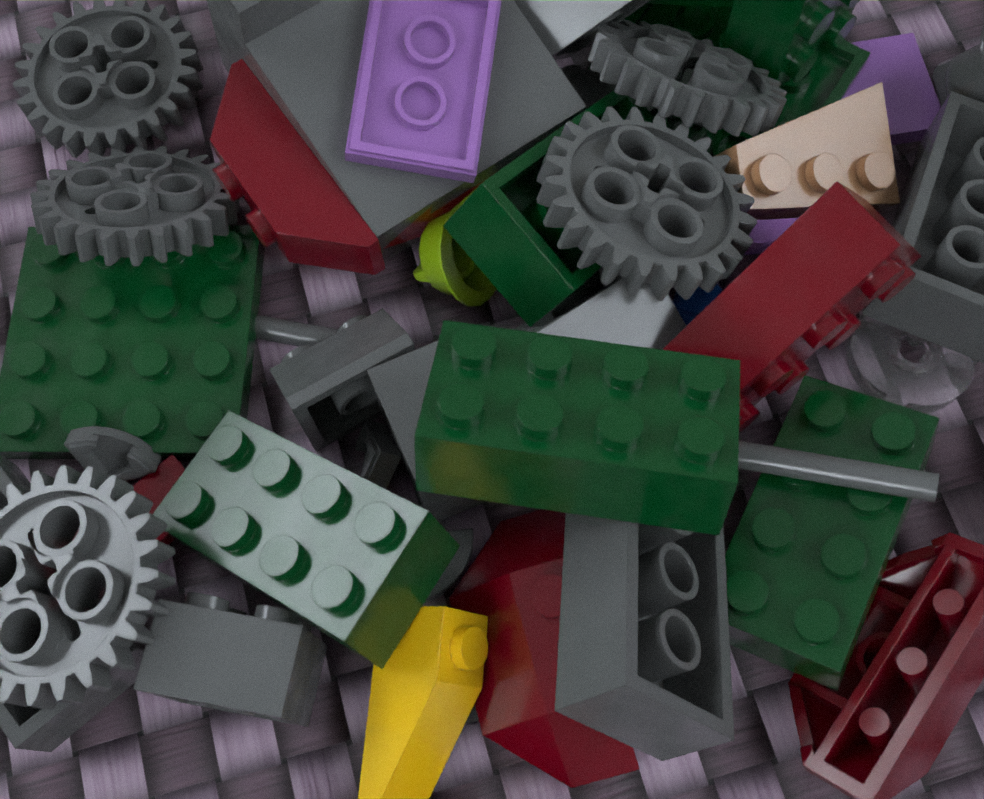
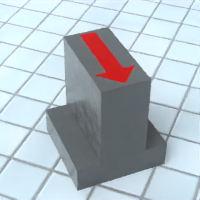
M207 0L222 63L228 73L231 64L240 59L245 61L378 238L384 262L418 242L424 228L430 221L451 211L483 181L561 128L568 121H571L587 107L514 0H501L477 175L474 183L345 161L346 143L370 0Z

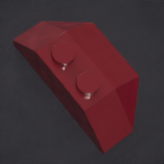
M240 59L231 64L210 137V142L221 164L212 170L220 185L233 202L243 197L252 211L247 213L245 217L261 243L266 248L276 243L287 260L292 263L376 275L386 269L378 238L245 61Z
M542 509L500 521L449 600L451 608L488 616V654L484 663L482 690L475 702L482 735L570 788L636 771L640 768L633 747L555 711L566 513Z
M948 532L931 540L932 545L909 551L890 559L838 691L797 673L793 674L788 685L801 745L802 764L808 772L852 799H891L928 773L984 678V545Z

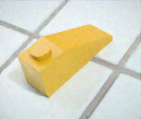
M422 606L384 668L381 669L373 664L358 799L430 798L482 690L484 663L488 654V616L445 606Z

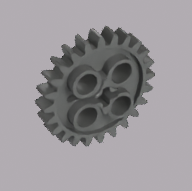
M94 0L93 8L85 10L78 1L73 2V16L67 18L61 13L54 12L52 15L57 24L56 27L52 30L42 26L35 28L42 40L40 44L24 43L22 45L30 60L15 62L14 66L22 77L13 82V87L21 97L16 102L39 137L45 136L50 145L56 150L65 145L74 158L82 154L85 148L88 149L89 153L93 152L102 157L106 148L120 149L123 153H126V145L132 143L135 146H143L145 151H147L146 138L150 135L165 142L168 138L163 126L170 123L182 127L185 123L179 108L195 109L197 104L191 92L202 90L203 88L198 72L203 70V65L190 31L185 30L179 16L170 18L163 4L151 10L147 0H137L132 7L129 6L127 0H115L112 6H106L104 0Z
M623 19L621 24L612 20L608 22L607 26L601 24L588 56V61L592 62L590 69L601 73L599 80L617 85L615 93L628 95L635 99V105L653 106L657 108L659 116L663 118L674 115L680 117L685 126L691 127L694 123L706 128L711 133L724 129L736 137H739L741 131L755 137L759 131L766 132L771 127H775L787 101L785 98L787 91L779 88L781 82L767 77L769 71L753 67L751 59H747L730 48L715 47L712 40L703 39L700 41L693 38L687 31H681L662 24L651 25L645 21H640V24L637 25L626 19ZM690 68L693 70L689 82L687 84L681 83L685 70Z
M607 107L601 120L589 111L584 112L579 126L568 121L560 137H553L536 181L542 184L536 201L537 204L549 207L543 221L545 227L564 228L557 243L558 248L570 249L578 247L583 252L577 263V267L580 269L587 268L594 263L602 266V284L607 286L619 275L626 278L629 295L635 296L644 283L650 284L652 292L658 301L665 299L672 286L684 300L690 299L698 286L709 293L720 279L727 280L753 243V239L749 234L756 226L757 219L747 214V212L755 202L754 197L738 193L746 180L744 175L726 174L724 169L731 158L728 155L712 157L707 152L712 140L705 137L696 142L688 138L689 126H685L684 123L675 130L666 128V120L659 116V112L654 117L652 123L645 122L637 107H632L626 120H623L614 108Z
M136 146L132 153H123L120 149L111 148V156L106 157L93 152L87 153L88 162L67 160V170H49L50 180H38L36 182L38 191L30 193L31 209L37 234H42L46 246L57 244L60 255L78 251L80 262H87L98 255L104 256L105 266L113 265L121 257H129L133 266H139L144 256L152 255L159 262L165 263L168 260L167 253L177 251L185 256L193 255L192 244L212 247L214 245L213 235L227 236L229 234L228 224H237V212L240 211L239 199L233 202L213 173L212 169L219 166L220 162L210 164L209 155L206 154L190 158L189 149L180 150L175 154H168L167 146H161L155 151H145L143 146Z
M60 465L55 478L39 470L34 471L31 478L30 491L13 483L7 485L8 505L4 508L0 507V702L43 709H54L57 702L82 704L86 688L104 692L111 689L110 666L131 672L136 668L134 657L129 650L134 641L146 645H154L156 642L153 634L144 625L148 616L162 617L169 614L170 609L155 601L154 598L157 590L168 588L176 583V578L158 571V564L172 557L175 554V548L155 540L168 525L166 521L149 513L154 503L145 496L133 491L134 486L114 475L108 476L90 466H87L83 473L67 465ZM79 529V532L77 533L75 539L73 540L75 533H76L77 530ZM106 585L105 595L102 598L101 602L97 605L98 596L102 588ZM41 629L40 636L36 642L37 634Z

